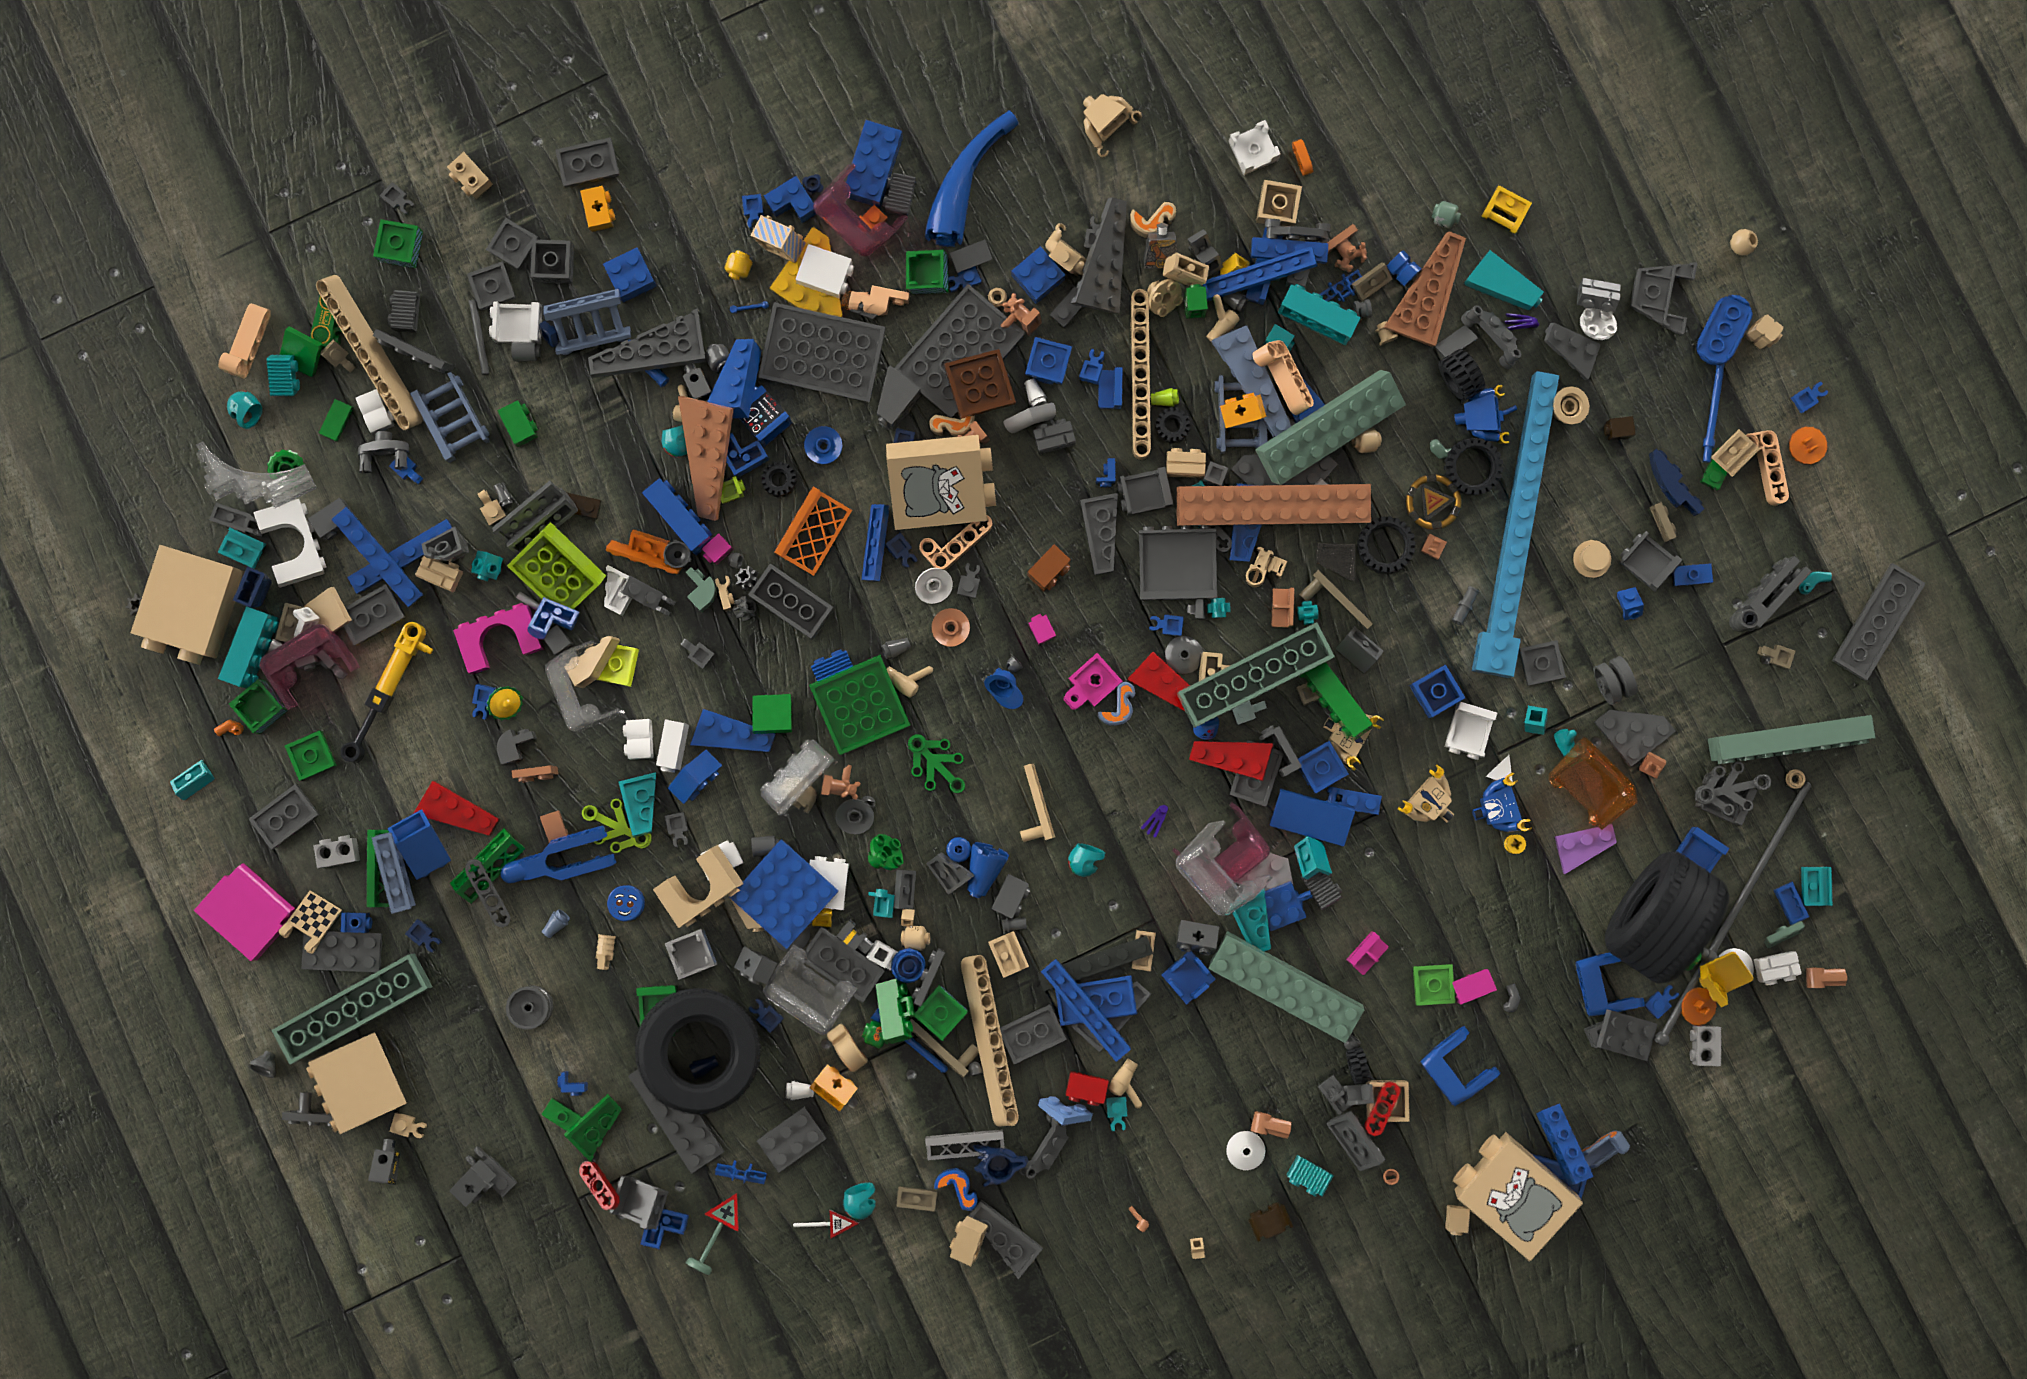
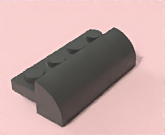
M548 481L492 529L507 544V547L518 555L550 522L558 528L574 515L578 509L570 496L562 488L559 489L552 481Z

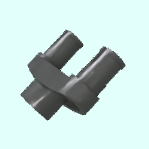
M375 432V441L358 447V456L360 457L359 472L367 474V471L372 473L373 456L394 453L395 469H407L409 444L403 441L392 440L393 434L391 432Z

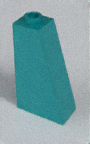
M1491 250L1463 283L1467 287L1528 311L1532 307L1537 308L1543 300L1541 295L1544 291Z

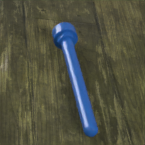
M878 1008L871 1019L881 1022ZM914 1038L905 1040L907 1044L943 1073L947 1072L948 1067Z

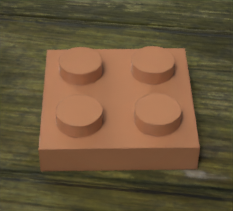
M555 766L512 770V777L518 779L519 782H532L535 777L548 780L553 779V775H558V767Z

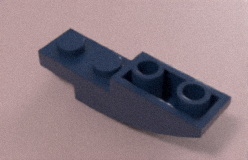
M1657 449L1651 451L1649 459L1653 474L1670 503L1675 508L1682 504L1693 516L1700 514L1705 509L1702 506L1701 500L1696 496L1693 497L1688 492L1689 489L1685 484L1678 482L1683 477L1680 473V468L1675 464H1671L1663 451H1658Z

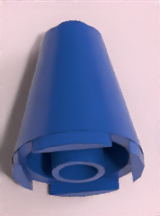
M973 843L969 871L974 874V877L968 880L967 887L971 896L981 898V896L987 894L1008 860L1009 854L1000 848L997 851L993 849L992 845L986 843Z

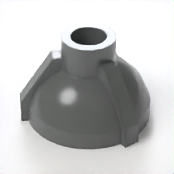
M673 540V542L665 547L663 556L666 565L681 568L688 562H691V552L685 543ZM676 551L681 552L682 556L680 558L675 557Z
M265 1051L263 1055L254 1058L249 1063L248 1068L262 1076L274 1078L276 1075L275 1055Z

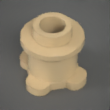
M1387 321L1378 324V329L1375 330V333H1378L1381 339L1380 346L1397 339L1399 336L1398 333L1395 334L1383 328Z

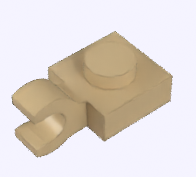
M483 490L478 493L479 498L485 505L480 510L490 526L507 516L502 506L499 505V501L497 499L492 501L487 491Z
M725 576L726 583L724 585L720 584L718 578L715 579V583L719 589L723 610L729 611L733 610L732 605L735 603L733 594L727 590L731 584L730 578Z

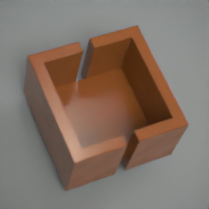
M1054 544L1027 572V576L1043 592L1046 589L1050 591L1056 585L1057 577L1059 575L1063 577L1070 570L1071 559Z

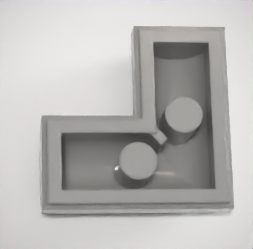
M1048 403L1028 408L1004 420V425L1010 433H1016L1033 424L1052 420L1056 415L1054 403Z

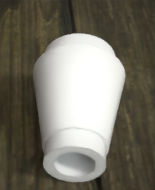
M1030 379L1024 383L1029 405L1036 407L1047 403V396L1035 379Z
M794 1081L786 1083V1098H790V1100L813 1097L814 1091L809 1088L811 1086L809 1084Z

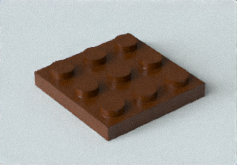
M1000 349L944 363L960 419L1016 404Z

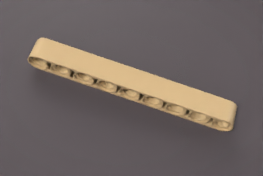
M332 275L318 280L316 283L318 293L399 427L407 430L421 424L423 417L380 343L377 342V338L373 336L374 333L340 277Z
M1142 289L1135 290L1131 297L1132 451L1134 457L1138 460L1146 459L1151 449L1149 297L1147 292ZM1142 296L1145 301L1137 303L1134 298ZM1143 315L1145 320L1137 322L1135 316ZM1142 333L1145 336V340L1138 341L1135 335ZM1142 352L1145 354V359L1138 360L1135 354ZM1137 371H1143L1146 377L1143 379H1139L1136 377L1135 373ZM1139 389L1144 390L1146 396L1140 398L1136 395V391ZM1143 408L1146 411V415L1140 417L1136 414V410ZM1143 427L1147 433L1142 436L1138 435L1136 429ZM1138 446H1144L1147 452L1145 454H1139L1136 448Z
M981 955L965 957L961 961V970L993 1121L999 1127L1014 1126L1018 1122L1019 1116L986 960Z

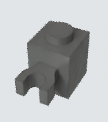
M1310 269L1276 279V281L1286 280V288H1290L1291 284L1294 286L1298 284L1305 288Z

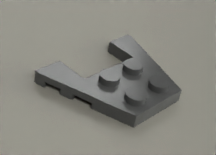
M1697 262L1638 269L1635 275L1630 308L1672 332L1683 336L1687 318L1668 314L1674 277L1693 281L1695 279Z

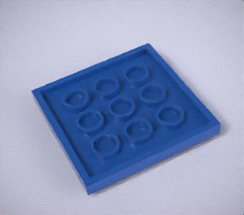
M781 839L743 881L744 884L738 887L740 891L729 898L782 946L788 949L839 890Z

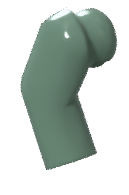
M1437 439L1430 442V450L1437 458L1443 459L1448 457L1447 453L1452 448L1445 449Z

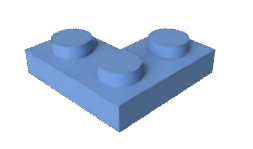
M1053 1096L1040 1099L1038 1104L1041 1109L1062 1125L1091 1121L1093 1115L1082 1104L1065 1106L1058 1098Z

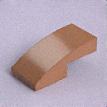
M559 810L540 816L549 843L553 839L569 835Z

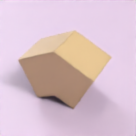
M902 909L901 926H913L915 910Z
M1202 1238L1190 1239L1192 1259L1205 1258Z

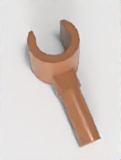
M1131 1206L1128 1209L1139 1221L1136 1227L1140 1231L1145 1232L1149 1227L1148 1221L1142 1218Z

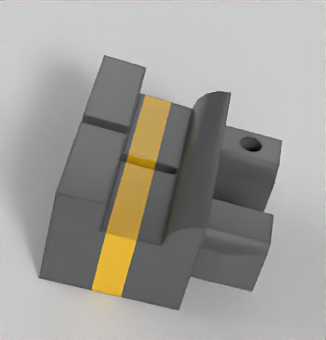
M850 919L837 934V937L854 951L858 948L866 954L873 946V943L866 938L868 933L863 932L859 934L853 929L856 923Z

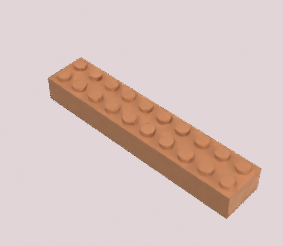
M1371 484L1177 487V526L1371 523Z

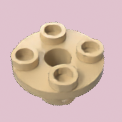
M1166 279L1161 282L1158 280L1151 283L1148 287L1149 308L1160 317L1166 316L1183 301L1181 286L1172 279Z

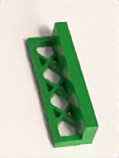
M503 828L474 859L482 863L493 882L500 875L504 865L514 861L525 850V847L515 840L508 830ZM512 843L518 847L513 853H507V848ZM503 859L499 867H493V863L496 860ZM470 865L471 869L469 871L473 870L476 878L481 876L477 870L479 866ZM464 868L450 884L458 895L472 904L479 896L476 890L470 897L464 893L469 887H473ZM486 880L479 881L477 886L479 889L485 890L489 883Z
M367 830V907H390L389 903H379V895L385 890V887L380 881L381 872L372 842V837L389 833L388 830Z

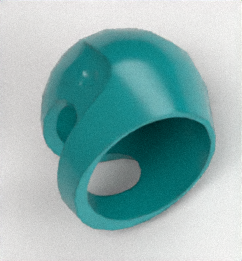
M238 391L229 397L227 402L228 413L231 418L237 419L240 427L250 429L261 417L262 405L252 393ZM250 412L252 418L247 423H244L245 414Z
M683 425L662 431L661 442L664 450L673 457L685 456L687 448Z
M1078 843L1068 857L1069 867L1078 876H1090L1098 869L1093 863L1097 860H1103L1105 852L1094 846Z
M861 1183L848 1188L844 1192L843 1205L850 1217L865 1219L873 1213L876 1201L868 1199L875 1192L873 1183Z

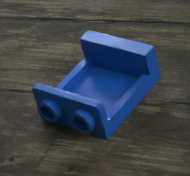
M1692 827L1676 852L1682 853L1706 871L1711 872L1720 857L1726 855L1730 848L1700 828Z

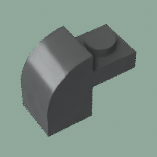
M1204 229L1188 238L1190 245L1188 248L1194 260L1209 266L1208 276L1223 268L1221 258L1211 246L1208 234Z
M511 729L504 732L497 743V753L501 765L523 760L519 745L537 739L535 732L529 731V729L518 731V735Z

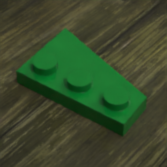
M607 1094L564 1135L591 1162L595 1151L601 1146L602 1139L607 1131L611 1129L622 1108Z

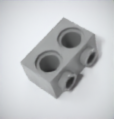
M350 835L338 837L339 841L331 842V839L320 840L318 845H313L317 868L360 861L357 838H350ZM346 844L350 847V851L347 855H345L342 850L343 846ZM326 848H329L331 851V855L329 858H325L324 856V850Z
M1692 1025V1030H1690V1041H1692L1690 1060L1692 1064L1697 1066H1721V1027ZM1707 1031L1708 1039L1703 1041L1701 1034ZM1706 1050L1708 1058L1703 1061L1701 1054Z

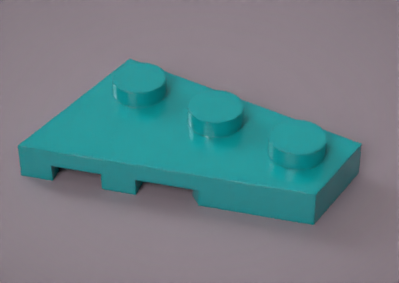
M656 772L619 781L633 838L652 833Z
M1265 889L1229 903V907L1246 942L1260 948L1264 952L1271 949Z

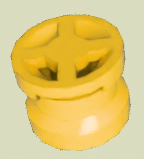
M1510 835L1505 839L1504 847L1509 853L1519 854L1525 850L1526 841L1520 835Z

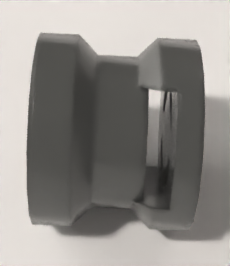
M1366 299L1364 302H1353V310L1357 313V316L1361 318L1366 317L1367 319L1372 318V306L1369 299Z

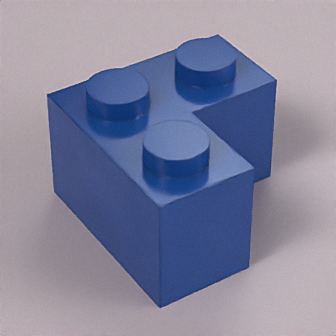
M797 176L764 195L775 217H778L790 208H793L802 223L818 214L816 206Z
M730 434L726 462L737 478L770 460L759 440L741 449L734 435Z
M705 750L683 767L668 789L683 804L688 800L693 801L700 795L698 791L703 790L707 786L708 780L712 782L719 776L718 770L722 765Z

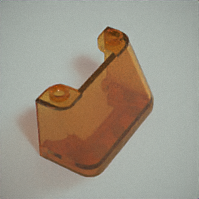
M1586 737L1579 740L1549 773L1551 785L1561 789L1564 787L1588 810V820L1593 826L1597 825L1601 830L1638 802L1636 789L1632 782Z

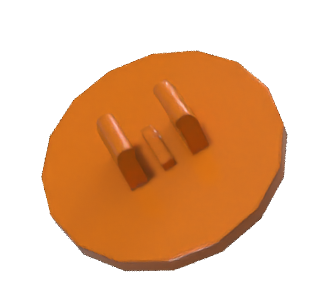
M1803 427L1792 434L1789 441V450L1796 461L1802 464H1813L1819 462L1825 456L1827 440L1820 430L1814 427Z
M1697 987L1690 990L1684 997L1681 1006L1682 1014L1690 1024L1703 1025L1712 1019L1717 1004L1711 999L1707 988Z

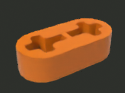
M1300 139L1292 142V148L1302 175L1305 176L1313 173V166L1303 140Z

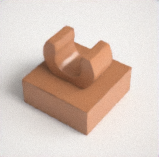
M1429 534L1420 552L1438 560L1447 542Z
M1648 752L1639 766V770L1657 779L1666 765V760Z

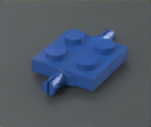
M1291 881L1265 891L1270 931L1306 918L1302 902L1313 898L1311 891L1299 894L1294 889Z

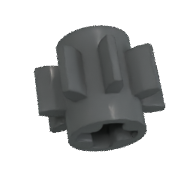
M747 566V569L740 568L738 574L735 575L738 579L736 585L742 586V589L745 591L748 590V587L753 588L758 581L757 575L759 572L753 570L750 566Z
M137 593L134 594L135 598H127L129 603L126 608L131 610L130 615L132 616L137 614L139 608L137 603L139 602L140 605L142 599Z
M743 596L734 601L733 612L737 618L742 617V620L745 621L755 616L754 612L757 607L753 599L747 600V596Z

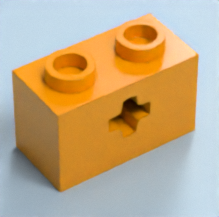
M603 186L581 190L587 223L591 232L614 227V211L609 208L608 204L611 202L609 191H605Z
M1254 392L1243 395V399L1238 401L1236 397L1227 399L1225 404L1220 406L1226 428L1267 417L1261 394L1255 396ZM1241 407L1244 408V407H1245V408H1246V411H1241V412H1240V409H1239V408H1241Z
M828 1064L809 1087L838 1111L842 1110L858 1089L850 1079H845L836 1068L830 1067Z

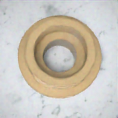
M994 288L988 294V301L995 307H1001L1007 300L1006 292L1001 288ZM1000 295L1001 299L999 301L994 300V296Z
M1795 769L1787 773L1785 780L1790 788L1798 789L1804 785L1805 775L1802 771ZM1793 776L1798 778L1796 783L1792 781Z

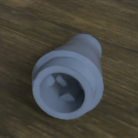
M560 909L556 912L554 911L542 933L546 937L551 938L568 925L569 916Z

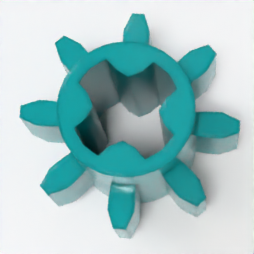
M1225 598L1211 599V604H1207V613H1212V618H1225L1226 612H1230V603H1226Z
M1304 601L1302 606H1297L1298 621L1303 620L1304 625L1313 624V619H1318L1317 605H1312V601Z

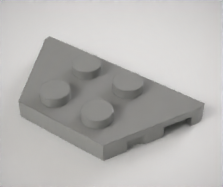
M1249 848L1243 857L1223 877V880L1267 891L1284 883L1292 882L1288 858Z

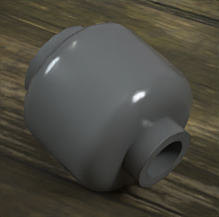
M712 344L705 352V360L711 370L721 372L730 352L723 344Z

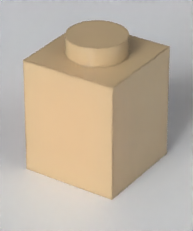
M1447 1205L1445 1228L1451 1231L1450 1234L1461 1236L1462 1232L1468 1233L1470 1209L1466 1206Z

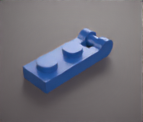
M1328 787L1329 798L1326 800L1327 802L1349 807L1357 812L1379 815L1382 796ZM1337 794L1342 795L1341 802H1336Z

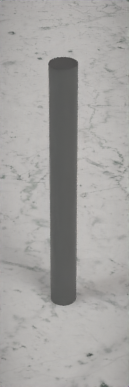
M473 299L469 300L481 372L482 375H488L490 373L476 300Z

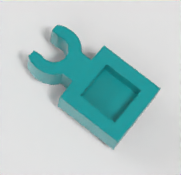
M1126 1096L1107 1097L1108 1118L1113 1117L1111 1122L1112 1131H1115L1114 1126L1116 1123H1120L1122 1130H1125L1126 1125L1122 1117L1127 1116Z

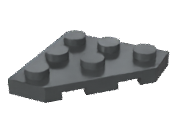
M1608 710L1594 721L1595 725L1629 767H1632L1646 756L1648 752H1651L1676 732L1664 716Z

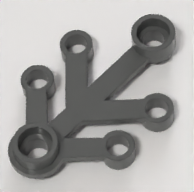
M1734 762L1731 765V772L1722 787L1714 789L1719 778L1723 777L1726 773L1724 767L1716 766L1712 770L1713 775L1707 785H1702L1696 789L1695 797L1701 804L1711 803L1721 809L1724 815H1732L1735 808L1732 804H1726L1716 796L1724 795L1740 805L1743 811H1750L1753 809V802L1742 798L1735 792L1752 788L1766 790L1771 785V779L1769 776L1761 774L1757 775L1754 780L1733 784L1739 773L1744 771V764L1742 762ZM1736 764L1740 765L1739 771L1735 770ZM1717 768L1721 769V775L1716 774ZM1759 779L1764 781L1762 786L1758 784ZM1703 791L1707 792L1706 798L1702 797ZM1745 802H1748L1750 805L1748 809L1744 807ZM1726 806L1731 808L1729 813L1725 811Z

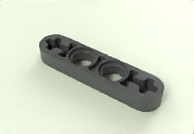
M477 859L469 860L465 865L466 874L493 923L498 927L507 926L510 922V914L484 866ZM470 865L479 866L477 868L479 875L482 873L484 875L476 878L474 871H469L471 869ZM486 880L489 886L487 889L481 890L477 886L478 882ZM489 897H496L498 903L495 906H489L487 899ZM498 908L502 916L506 915L504 922L501 920L497 921L498 914L496 910Z

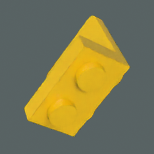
M1730 952L1700 966L1701 977L1699 981L1703 988L1709 990L1711 999L1714 1002L1717 1001L1720 1007L1728 1005L1727 992L1753 981V975L1736 952Z

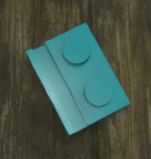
M229 527V532L225 536L218 553L255 569L266 544Z
M1801 867L1803 905L1833 906L1831 867Z

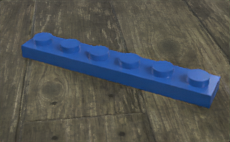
M1311 246L1208 279L1203 284V287L1206 286L1207 301L1213 300V296L1216 294L1223 297L1317 267L1318 265Z
M345 507L331 519L407 607H410L424 595L348 507Z
M446 519L388 554L403 569L424 556L422 543L453 527L449 520ZM371 564L347 577L357 594L384 580Z
M1057 959L1041 971L1116 1062L1132 1049Z

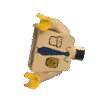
M1366 714L1373 723V726L1380 729L1381 726L1376 725V722L1378 720L1384 721V719L1377 715L1371 716ZM1328 717L1323 727L1332 732L1329 741L1341 761L1348 764L1355 771L1356 769L1352 764L1354 762L1361 764L1356 756L1371 730L1353 742L1350 738L1347 739L1341 731V725L1339 723L1336 724Z
M1436 765V772L1429 770V773L1433 776L1429 777L1408 801H1402L1405 803V807L1403 809L1398 807L1399 811L1416 821H1434L1438 816L1446 823L1451 820L1454 814L1447 808L1452 801L1450 798L1451 791L1448 781L1444 776V770L1439 765Z

